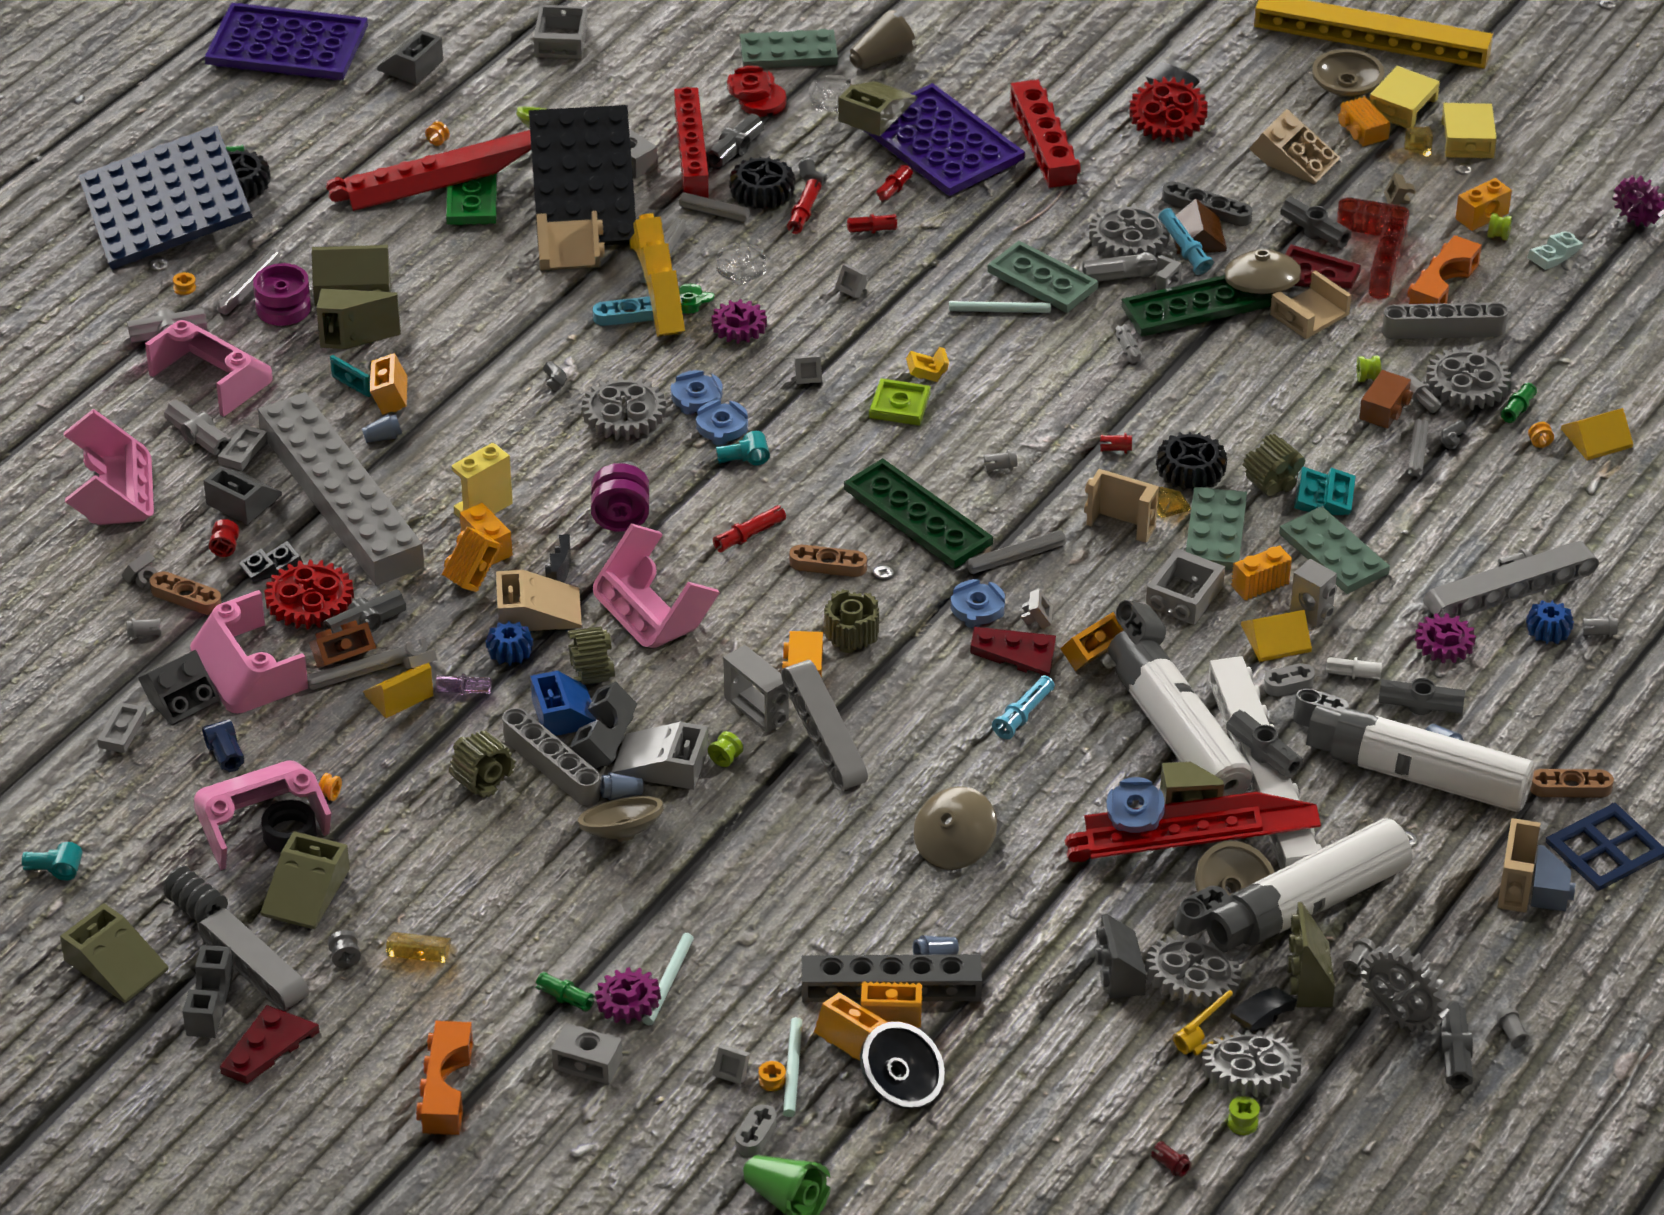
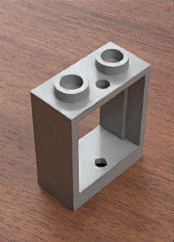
M540 5L534 33L535 57L582 59L588 28L587 7ZM546 28L579 29L578 34L545 33Z
M1176 548L1148 584L1146 604L1156 611L1195 625L1223 588L1225 566ZM1173 576L1202 586L1194 598L1165 588Z
M746 645L723 657L725 699L767 733L782 726L789 720V695L783 685L780 672ZM753 685L760 689L764 693V695L759 690H757Z

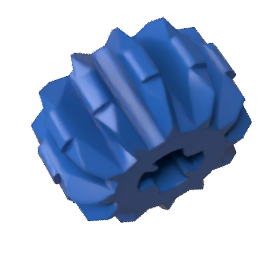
M1541 600L1540 604H1533L1526 617L1528 635L1535 636L1536 641H1545L1546 645L1549 642L1559 644L1560 640H1567L1573 629L1574 621L1571 609L1564 608V603L1555 604L1553 600L1550 603Z
M510 621L507 624L498 622L496 628H490L486 639V648L491 660H497L499 665L507 662L510 666L512 662L521 664L523 659L529 658L533 647V638H531L529 628L522 626L520 622L511 624Z

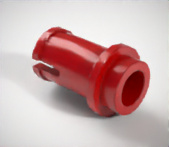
M1124 433V435H1100L1101 442H1111V444H1100L1101 452L1124 451V454H1127V451H1132V435H1127V433Z

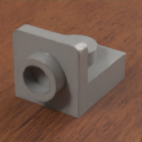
M1162 255L1158 257L1157 275L1155 278L1157 290L1178 286L1181 283L1182 263Z

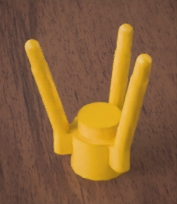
M1231 990L1227 991L1209 1008H1205L1188 1025L1173 1034V1042L1181 1053L1188 1054L1192 1051L1195 1056H1198L1203 1050H1207L1208 1043L1202 1044L1205 1035L1199 1025L1232 996L1233 992Z

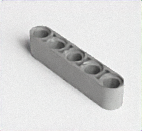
M1496 302L1389 305L1384 309L1382 333L1390 339L1498 337L1506 332L1509 309L1506 305Z
M805 660L783 668L781 671L783 685L835 788L838 791H843L867 782V768L814 663L811 660Z
M511 708L503 713V735L508 745L579 804L591 806L600 800V775L595 768L523 709Z
M222 908L198 923V930L204 941L210 946L231 947L233 968L278 1009L285 1011L309 996L310 992L305 980L227 909Z

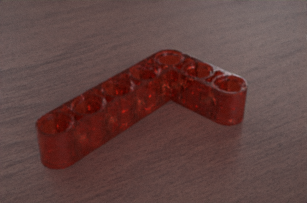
M1349 197L1343 198L1338 202L1336 222L1352 232L1380 236L1370 271L1368 293L1376 299L1388 298L1393 288L1406 241L1410 211L1400 205Z

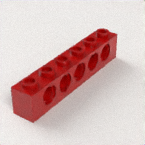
M1039 79L1011 83L1010 104L1048 188L1077 184V174L1081 172L1080 162L1074 157L1073 146L1067 142L1066 131L1061 129L1059 116L1054 114L1053 103L1048 101L1046 88H1042Z
M698 87L674 89V109L683 193L709 198L708 168Z

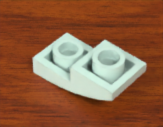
M1561 232L1549 236L1546 245L1530 249L1527 258L1544 270H1547L1569 259L1582 248L1583 243L1576 239L1572 233Z

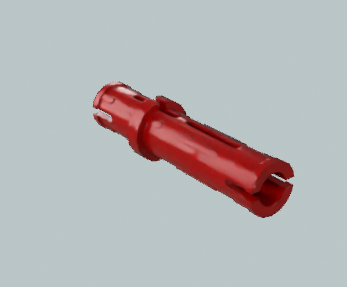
M815 179L807 181L798 204L791 211L792 217L787 224V229L790 231L792 226H794L791 232L793 234L801 233L805 222L811 216L810 210L821 190L820 182L814 187L817 181Z
M776 505L744 523L732 525L730 530L713 537V545L715 549L721 546L718 549V552L721 553L736 544H744L747 542L746 539L785 521L786 513L783 508L781 509L780 505Z

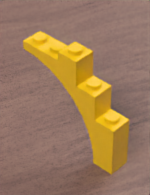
M654 213L639 215V219L633 223L635 233L629 240L630 249L635 250L643 268L657 337L682 334L685 331L677 274L676 270L672 271L669 244L664 241L661 216L654 217Z

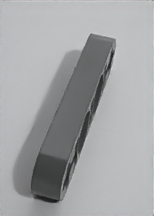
M1168 182L1163 186L1162 199L1167 204L1184 209L1192 202V199H1198L1215 213L1220 221L1236 226H1246L1252 221L1253 210L1246 203L1179 182Z

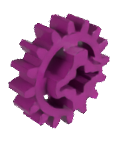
M1633 175L1628 179L1624 178L1614 189L1615 195L1612 197V200L1617 201L1614 208L1621 209L1619 215H1626L1628 223L1634 220L1636 226L1643 222L1645 227H1648L1650 223L1655 224L1664 214V201H1661L1664 198V194L1657 192L1660 187H1653L1651 185L1652 180L1649 179L1647 182H1644L1643 176H1639L1637 180Z
M739 299L738 302L729 300V305L727 306L721 303L720 309H714V315H712L713 332L718 333V338L726 337V342L734 339L737 344H740L743 340L749 343L751 337L759 339V334L765 333V328L767 327L766 311L760 310L759 304L752 306V301L750 300L747 303H743L742 299Z
M1445 613L1444 617L1441 618L1438 614H1434V619L1425 617L1424 623L1419 622L1415 632L1416 648L1422 649L1421 655L1423 656L1430 654L1431 661L1439 658L1445 664L1446 659H1450L1453 663H1456L1457 657L1465 660L1466 655L1472 654L1473 647H1475L1476 635H1474V628H1468V621L1460 622V616L1450 618L1448 613Z
M627 967L624 973L614 970L615 976L605 975V983L597 984L598 991L595 992L598 1011L604 1012L605 1019L613 1016L614 1023L625 1019L626 1024H630L631 1018L642 1021L641 1015L651 1016V1008L659 1007L658 1000L661 999V992L657 978H652L651 972L643 975L642 968L631 972L630 967Z

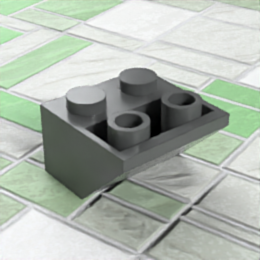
M423 30L381 62L377 66V71L417 85L443 62L442 37Z
M222 466L203 480L206 505L247 525L282 496L281 491L240 471Z
M196 650L138 677L150 703L170 724H174L220 700Z
M1108 914L1101 915V927L1096 928V938L1099 947L1095 948V960L1097 965L1102 966L1100 970L1102 987H1107L1110 999L1145 995L1147 975L1136 932Z

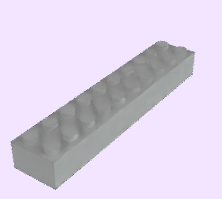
M306 392L258 409L260 430L267 431L268 444L375 586L425 568L423 543Z

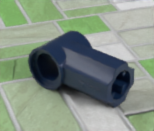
M228 719L202 727L207 749L209 751L213 750L221 770H227L229 773L239 770V767L245 762L243 753L237 743L232 721Z

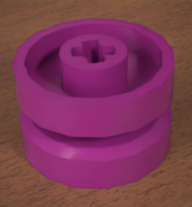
M279 263L264 267L254 276L253 289L256 314L262 321L272 325L284 326L298 323L308 316L311 311L309 278L304 269L293 264Z
M614 463L602 467L595 473L591 481V515L595 522L604 529L614 532H626L630 524L640 526L646 521L649 515V479L642 470L630 464Z

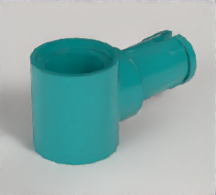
M760 431L748 432L738 444L716 447L719 464L742 459V461L748 460L750 464L756 466L766 463L770 458L765 435Z
M62 842L58 845L57 849H50L48 852H23V870H48L49 873H52L53 876L60 880H72L77 875L83 851L80 846L73 842Z

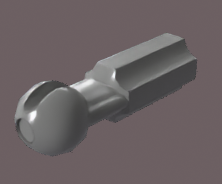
M1147 252L1140 253L1139 255L1082 261V273L1098 281L1139 276L1149 277L1157 270L1156 257Z

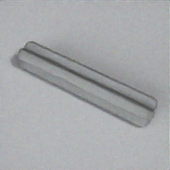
M682 193L679 198V206L741 222H746L749 218V209L746 207L688 193Z
M1418 418L1414 421L1408 474L1411 477H1420L1423 472L1428 421L1426 419L1421 420Z

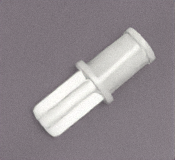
M1332 657L1327 659V673L1352 676V679L1359 677L1380 680L1382 663L1361 661L1357 660L1356 657L1354 660Z

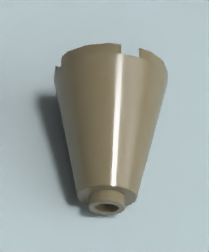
M894 10L884 13L850 50L851 56L849 58L853 66L864 70L913 52L917 48V44L913 46L912 40L915 39V35L902 16L897 18L894 15L896 12Z

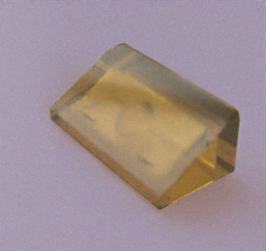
M393 932L386 941L387 956L445 963L451 938Z

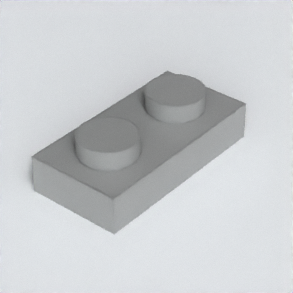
M243 425L218 455L219 464L243 471L268 440L267 431Z
M119 702L98 738V747L125 753L146 717V708Z

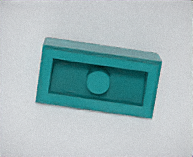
M334 355L330 356L332 377L367 397L372 396L370 393V376Z

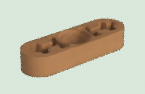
M796 545L789 552L790 566L798 571L850 577L862 576L867 571V556L861 551ZM827 558L835 560L832 563L822 562L823 559Z
M164 571L157 572L150 577L151 593L157 598L206 615H210L214 608L222 603L220 592L206 585ZM182 591H192L189 595L179 594Z
M1538 769L1534 771L1530 791L1539 797L1603 798L1611 794L1614 778L1608 771L1600 769ZM1572 780L1577 782L1579 785L1568 786L1564 782Z

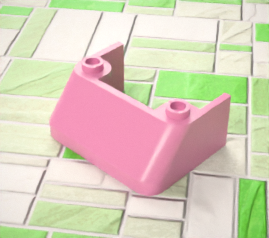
M185 320L175 322L145 343L149 375L152 377L188 352L229 373L216 383L219 411L223 417L269 385L273 379L272 369L269 365Z
M95 409L91 410L64 432L66 438L83 449L85 466L99 474V477L94 475L66 497L65 502L86 516L91 523L98 525L142 522L154 514L152 458L148 449L142 443Z
M630 524L595 579L593 593L642 646L657 648L694 631L720 592L714 588L687 582L670 608L649 587L656 576V565L649 556L663 534L660 531Z
M260 590L217 605L190 645L191 651H197L221 702L229 712L235 714L250 711L308 689L306 661L303 653L276 662L272 655L264 652L247 656L234 638L237 635L265 626Z
M284 761L202 788L195 794L194 809L220 870L226 869L227 846L218 825L230 821L234 816V810L289 792L298 797L307 796L323 835L329 834L331 811L315 775L298 762Z

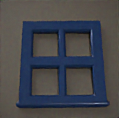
M1611 803L1609 806L1546 837L1545 841L1597 891L1664 858V846L1616 803ZM1615 817L1629 831L1609 840L1595 826ZM1584 832L1598 846L1578 856L1564 842ZM1636 836L1650 851L1630 860L1616 846ZM1606 852L1620 866L1600 876L1586 861Z

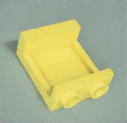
M1396 66L1370 94L1369 101L1389 122L1412 129L1416 123L1417 112L1427 101L1435 102L1438 99L1440 81Z
M1443 103L1441 122L1445 127V157L1494 158L1497 138L1492 104Z
M495 443L483 447L452 465V471L461 478L463 501L454 505V514L460 518V512L482 502L493 514L513 504L510 455Z

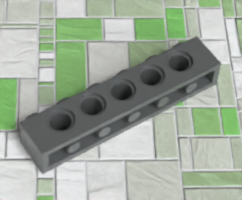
M981 954L802 955V1002H825L837 993H841L854 1002H861V990L864 981L867 983L878 982L879 984L882 982L885 984L888 982L891 984L894 982L897 984L914 983L916 985L920 983L922 985V1002L981 1001Z

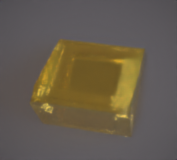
M1406 128L1404 149L1425 156H1431L1433 144L1431 128Z
M1159 487L1157 513L1160 517L1173 516L1191 509L1180 491Z

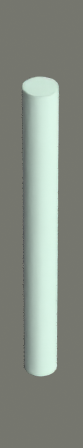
M949 301V311L1051 313V303Z
M684 933L659 983L661 999L658 1000L659 1007L651 1008V1016L644 1014L642 1018L644 1024L653 1025L694 938L691 934Z
M798 1017L792 1018L790 1022L783 1114L786 1117H793L796 1111L803 1023L802 1019Z

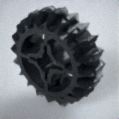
M237 149L234 152L227 150L246 200L249 198L256 199L257 195H263L264 190L268 189L271 179L267 161L264 160L262 155H257L256 152L249 153L247 149L244 151Z
M759 156L757 159L750 157L749 161L742 160L741 164H736L735 168L731 170L729 188L732 197L737 199L739 204L744 203L745 207L753 206L754 209L760 207L764 210L766 207L775 209L776 205L783 206L784 201H790V196H793L795 191V177L792 167L787 166V162H780L779 158L773 160L770 156L767 158Z
M1190 431L1188 434L1179 432L1177 437L1170 435L1168 440H1163L1162 445L1157 450L1156 466L1159 477L1164 478L1165 483H1172L1173 488L1180 486L1182 490L1191 488L1194 492V487H1214L1215 483L1220 482L1221 478L1225 475L1228 458L1224 446L1219 445L1217 439L1211 440L1210 435L1202 436L1201 432L1198 434H1192Z

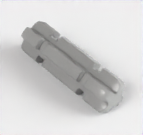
M1118 325L1115 335L1128 361L1131 364L1135 362L1140 363L1142 353L1128 325Z

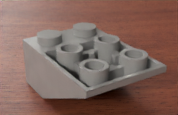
M677 722L627 733L611 773L642 778L646 782L694 790L708 753V726Z

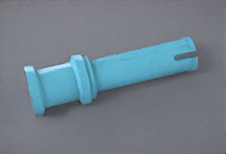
M1171 208L1161 211L1158 219L1181 247L1182 256L1192 264L1194 273L1202 275L1210 270L1214 261L1204 253L1202 244L1196 240L1194 241Z
M1041 676L1017 703L1009 704L1005 708V713L993 720L992 728L1000 738L1011 739L1015 734V730L1019 726L1025 725L1028 721V714L1054 689L1055 684L1053 680L1048 676Z

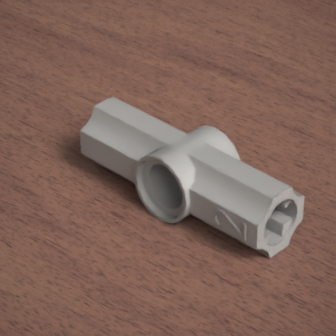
M204 308L178 313L170 309H163L158 311L154 317L127 321L131 344L149 341L180 320L188 321L207 330Z
M174 400L168 404L167 409L164 411L165 419L181 430L182 436L189 444L194 445L198 443L214 456L219 455L231 441L229 436L215 427L212 418L207 413L202 412L198 414L183 402Z

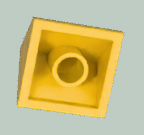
M1623 408L1561 425L1563 433L1587 461L1633 448V440Z
M1305 610L1241 622V627L1259 662L1312 652Z
M428 662L411 668L364 690L363 693L385 718H388L433 696L431 666Z

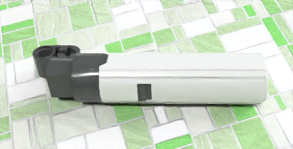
M1129 600L1121 601L1116 608V619L1124 631L1117 634L1108 647V654L1116 664L1118 678L1180 762H1192L1224 781L1223 796L1243 794L1253 780L1254 771L1160 646L1166 635V628L1163 622L1149 605Z
M1302 689L1297 692L1293 720L1297 724L1309 727L1306 745L1331 752V758L1511 811L1519 812L1524 807L1534 776L1535 767L1532 760L1350 709L1345 699L1312 689Z
M1388 818L1380 819L1231 895H1228L1219 886H1209L1186 897L1179 905L1174 920V927L1177 932L1184 936H1192L1206 929L1213 944L1225 953L1241 944L1249 946L1258 945L1291 928V915L1296 914L1298 902H1302L1310 915L1314 916L1408 868L1412 863L1413 857L1409 837L1404 829L1395 821Z

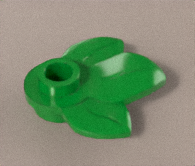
M687 283L679 288L682 313H696L699 311V306L702 303L711 302L715 298L713 292H702V288L698 284Z

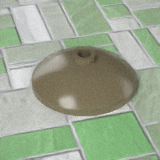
M1338 49L1326 52L1315 60L1312 67V76L1320 87L1332 94L1355 97L1374 91L1384 80V68L1378 59L1368 53L1352 49Z
M1268 249L1253 250L1241 254L1229 262L1225 268L1227 283L1238 290L1249 293L1265 294L1283 291L1294 286L1301 277V268L1294 259L1286 254Z
M950 787L934 794L922 806L915 820L914 841L919 853L930 864L941 869H961L975 863L985 855L994 841L997 831V816L994 807L982 793L969 787ZM952 817L951 822L948 823V824H945V821H946L948 818Z
M650 796L616 799L586 810L578 817V824L580 829L588 834L604 839H617L620 842L633 839L635 834L646 830L662 814L664 806L661 799Z
M1224 841L1212 846L1201 856L1195 871L1196 890L1199 892L1209 886H1219L1228 895H1231L1275 873L1268 859L1251 845L1239 841ZM1225 886L1231 889V894L1226 890Z

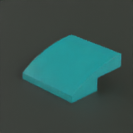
M1303 466L1298 475L1294 508L1310 512L1322 506L1331 515L1350 514L1352 511L1356 476L1332 467L1328 474H1324Z

